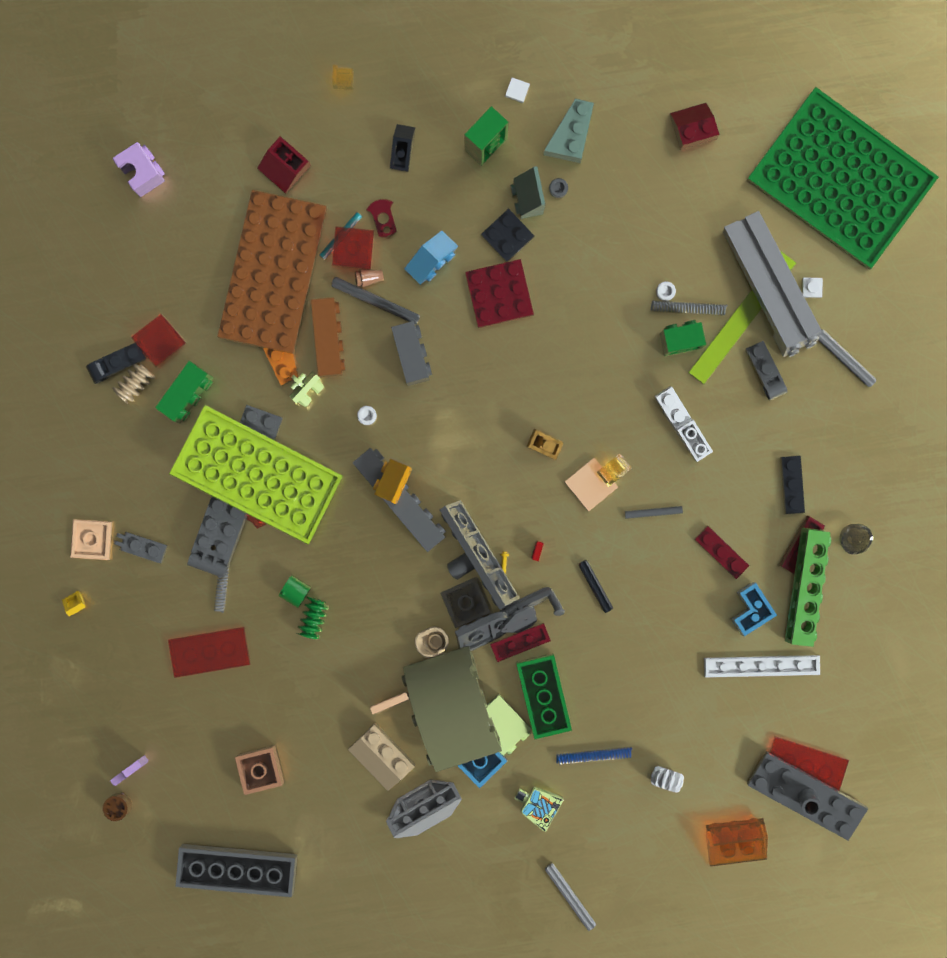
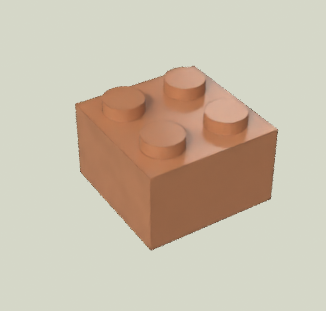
M275 745L238 754L235 757L244 795L283 785L284 779Z

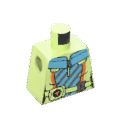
M533 787L530 794L519 789L514 798L523 803L521 813L545 832L564 800L562 796L538 787Z

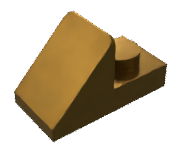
M534 429L526 447L557 460L563 442Z

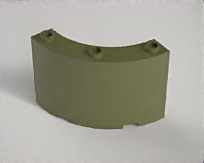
M469 646L403 667L404 675H402V681L404 686H407L414 712L412 721L414 726L419 728L428 753L426 755L429 766L433 765L436 772L502 751L500 737L492 717L489 718L484 693L479 687V676L475 658Z

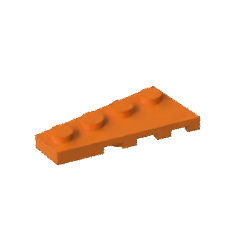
M263 348L281 386L293 381L292 375L297 378L299 377L294 354Z

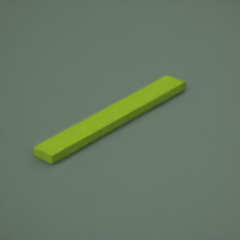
M781 251L791 271L796 262ZM753 290L749 292L688 372L702 384H705L762 309Z

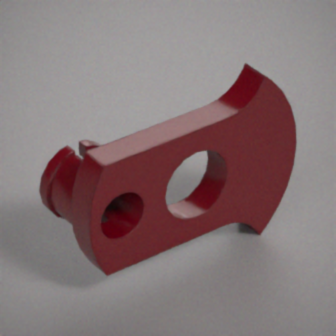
M386 199L376 200L366 209V211L372 214L378 236L381 238L390 237L397 232L391 212V206L394 202ZM382 213L389 216V220L385 224L378 221V216ZM389 228L390 232L384 233V229Z

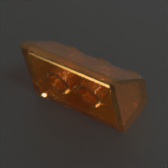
M763 818L706 825V842L710 867L767 860L768 835Z

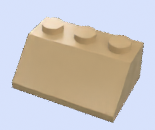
M376 722L348 749L387 791L401 781L415 767V763Z

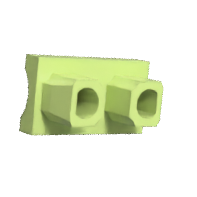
M313 371L308 376L302 373L298 378L292 375L291 378L294 382L290 387L294 391L289 397L296 404L298 402L306 407L312 400L306 394L310 388L318 394L324 386L319 380L320 378Z

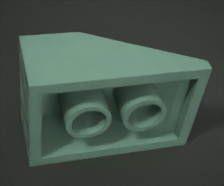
M536 166L513 178V184L510 185L512 196L516 195L517 203H514L516 215L520 214L521 219L543 215L545 200L538 167Z

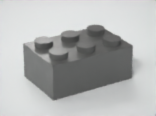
M414 321L391 327L407 385L411 386L429 381L432 371L429 362L425 363L424 357H427L424 343L420 344L419 339L422 338L419 325L415 326Z

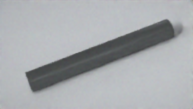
M682 506L625 511V519L682 514L683 508Z

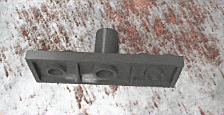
M456 501L439 509L443 520L451 528L453 537L459 541L465 553L447 564L448 571L452 577L458 580L475 569L482 580V585L489 591L493 603L499 609L520 599L462 501Z
M767 751L747 782L749 787L848 841L868 810V807Z

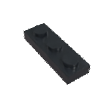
M801 456L780 457L785 514L805 513Z

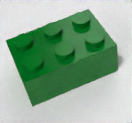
M188 361L155 408L174 422H185L191 414L189 412L193 406L196 407L201 401L202 397L200 395L213 384V381H211L213 377L196 364Z

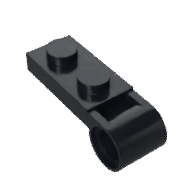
M135 342L89 363L86 368L94 384H97L133 366V364L136 365L145 361L146 357L139 343Z

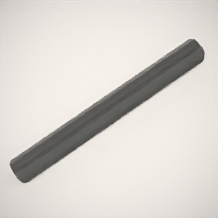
M335 277L332 281V287L408 322L414 321V324H417L420 319L419 314L338 277Z

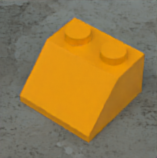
M392 459L389 462L385 461L381 472L384 474L381 480L377 479L373 490L376 491L374 495L397 504L412 468Z

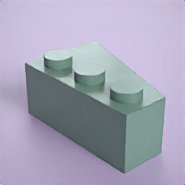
M579 99L574 100L545 148L543 155L581 163L594 106L593 102Z

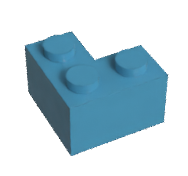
M440 231L421 246L404 269L420 285L426 280L430 282L436 276L435 270L441 269L446 262L448 263L456 255L454 251L458 245L443 231Z
M752 582L737 592L747 609L731 618L742 636L748 635L777 616L757 583Z

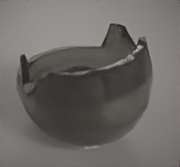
M858 523L850 524L843 528L839 537L843 550L852 555L865 552L873 540L871 530L867 526Z

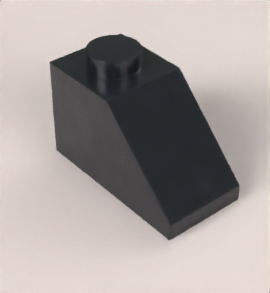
M396 125L393 135L390 169L409 171L416 127Z

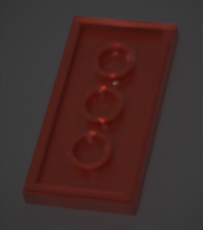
M245 627L168 640L174 678L251 665Z
M774 737L769 753L840 791L848 766V759L780 737Z

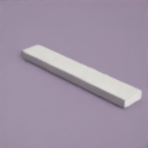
M819 655L704 658V677L820 675Z

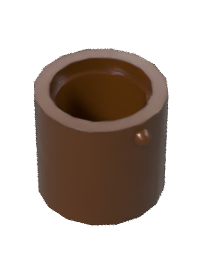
M124 792L113 794L103 804L104 816L111 821L122 820L132 809L131 799Z

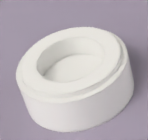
M668 281L660 283L656 289V295L662 301L671 300L676 293L675 286Z
M363 406L359 409L357 417L363 425H371L376 421L377 414L372 407Z

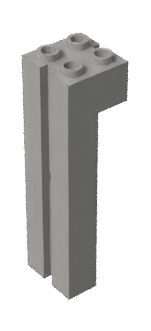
M757 211L746 216L741 221L725 226L723 234L774 330L773 338L782 356L789 355V357L798 354L800 352L799 349L802 347L808 349L815 346L822 330L760 212Z

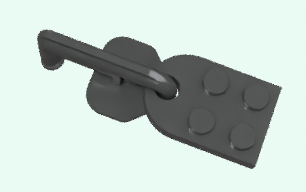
M542 588L509 604L499 612L486 617H480L469 625L461 626L455 631L458 647L460 649L469 646L471 651L500 638L506 633H519L532 627L537 622L536 611L533 606L548 599L554 608V615L561 616L565 613V610L562 608L552 588Z

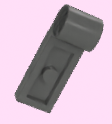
M764 341L746 348V353L763 384V390L768 400L770 401L788 393L787 387Z

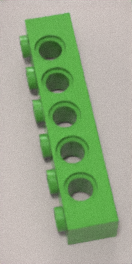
M801 528L785 641L792 645L813 647L817 639L816 626L820 620L819 606L823 600L822 586L826 580L824 573L829 559L827 555L828 547L831 545V532ZM817 545V551L813 554V547ZM814 564L815 568L810 573V566ZM811 583L812 588L810 591H807V586ZM808 602L809 607L807 610H804V605ZM806 621L805 628L801 629L802 623Z

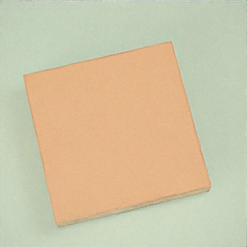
M595 458L565 481L566 485L588 512L618 488Z
M73 519L70 558L110 560L112 522Z
M405 692L371 706L372 714H377L410 700L409 694Z

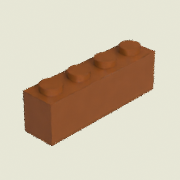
M334 297L312 299L318 376L320 378L341 376L342 371H345V360L341 359L340 352L344 351L343 340H339V333L342 332L341 321H337V314L340 313L339 302H336Z

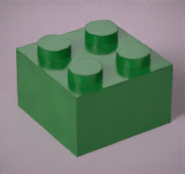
M696 320L684 322L685 324H682L680 327H677V324L666 326L660 333L664 356L702 349L706 345L702 322L696 323Z

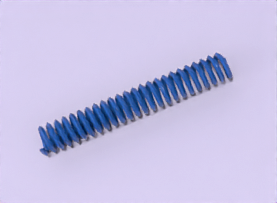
M624 747V749L612 748V750L575 752V754L569 753V755L568 753L566 755L563 753V756L560 753V756L559 754L556 756V763L558 764L559 761L561 765L562 760L564 765V759L565 764H567L568 759L570 764V758L572 764L573 762H589V760L591 762L592 760L595 761V759L598 761V758L599 761H601V758L603 761L604 757L605 760H607V757L610 760V756L611 760H613V756L616 759V755L617 759H619V755L620 759H622V754L625 759V753L628 759V753L629 758H631L632 747L630 749Z

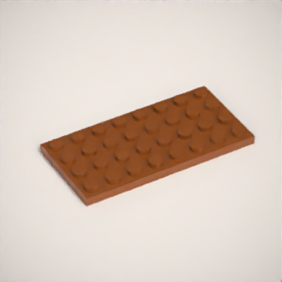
M252 190L218 338L290 354L294 353L327 206Z

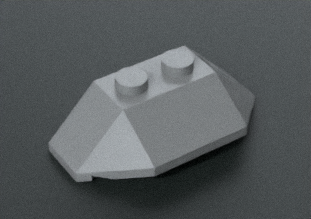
M430 779L398 798L386 823L394 838L416 836L450 817L462 798L453 782Z

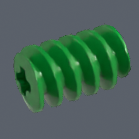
M307 596L311 603L304 606L309 611L302 612L307 617L300 618L304 626H298L297 628L302 633L296 634L310 639H319L320 636L316 632H321L322 628L318 625L325 623L320 617L327 616L323 610H328L329 606L325 604V601Z

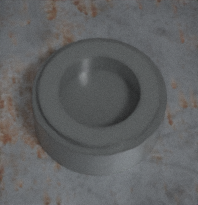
M561 178L554 179L550 183L549 192L554 198H563L568 192V184Z

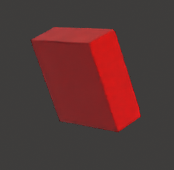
M535 542L531 556L532 560L539 562L544 543Z

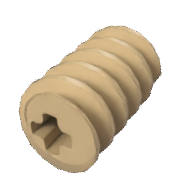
M141 363L140 366L133 364L135 372L128 370L130 377L123 375L125 383L117 382L120 387L119 389L112 388L116 395L127 404V400L134 401L132 394L140 395L137 389H145L142 383L150 384L148 377L155 378Z

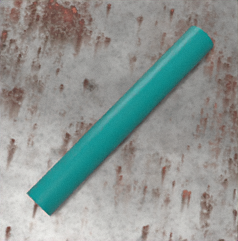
M356 212L319 254L324 260L358 223L362 216Z

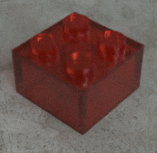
M335 227L331 266L371 269L374 230Z

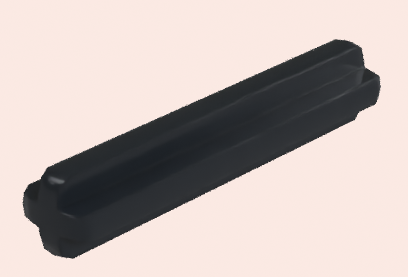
M587 560L580 562L579 567L605 613L611 611L613 606Z

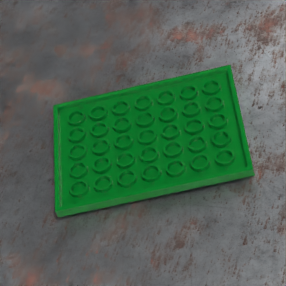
M815 87L747 180L870 270L939 176Z

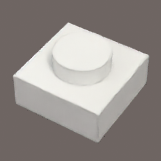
M802 278V294L804 298H822L823 278Z

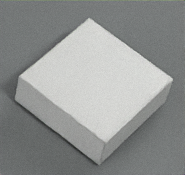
M511 78L505 97L523 103L530 84Z

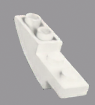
M670 386L654 396L667 420L696 462L713 452L673 387Z

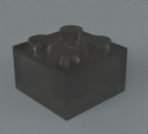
M477 577L440 593L455 628H460L463 625L475 622L480 617L493 614L482 584Z

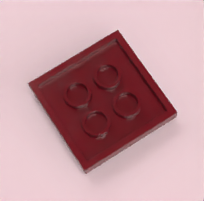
M521 259L465 272L478 328L534 315Z

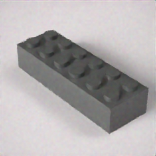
M369 448L353 462L372 487H374L377 479L381 480L384 474L381 472L384 465L382 461L384 457L377 449L373 451V449ZM405 484L397 504L385 499L383 500L422 547L429 552L445 538L444 533L446 531L439 523L435 525L431 520L434 516L427 508L423 510L419 506L421 501L414 493L412 495L409 494L407 491L409 487Z
M182 844L179 847L175 887L292 897L295 887L297 854Z

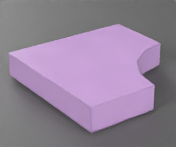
M144 755L111 779V783L113 786H116L148 763L149 760Z

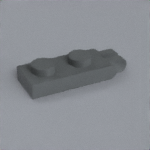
M125 532L124 535L116 534V537L123 539L122 542L114 540L113 544L120 546L119 550L160 564L162 563L168 545L129 532Z

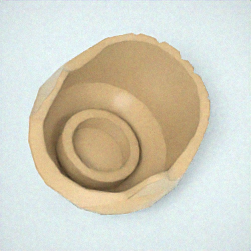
M433 626L418 633L415 638V647L422 656L432 658L445 652L449 639L443 629Z

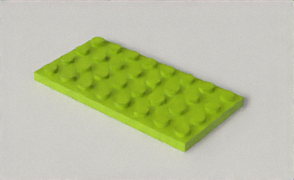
M204 405L169 475L309 545L343 477Z

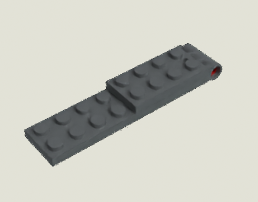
M246 405L240 423L275 441L283 418ZM211 496L187 565L224 578L248 514ZM215 545L216 549L213 551L212 546Z

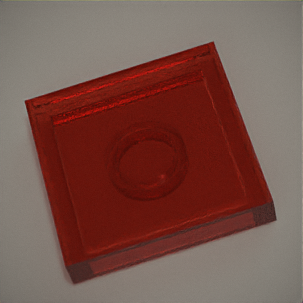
M162 314L131 337L155 367L186 345V342Z

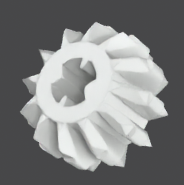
M657 766L652 771L650 782L654 786L677 793L680 792L683 786L684 776L678 772Z

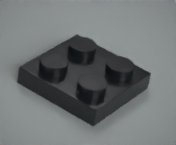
M509 208L481 234L505 262L510 261L535 237Z

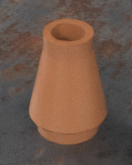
M359 269V271H355L356 285L362 288L384 280L382 270Z

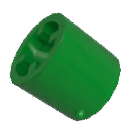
M291 575L282 588L279 597L299 608L311 587Z

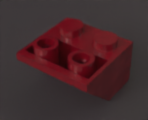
M279 136L267 150L257 169L286 194L309 169L311 164L294 147Z

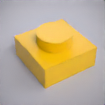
M79 590L62 599L64 610L68 616L86 607Z

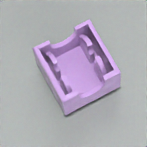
M136 142L113 157V161L124 174L136 170L135 176L128 181V184L139 197H142L165 181L162 177L165 173L156 161H152L154 156L146 145L141 146Z

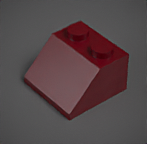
M707 103L670 113L680 150L717 140L720 135L715 117Z

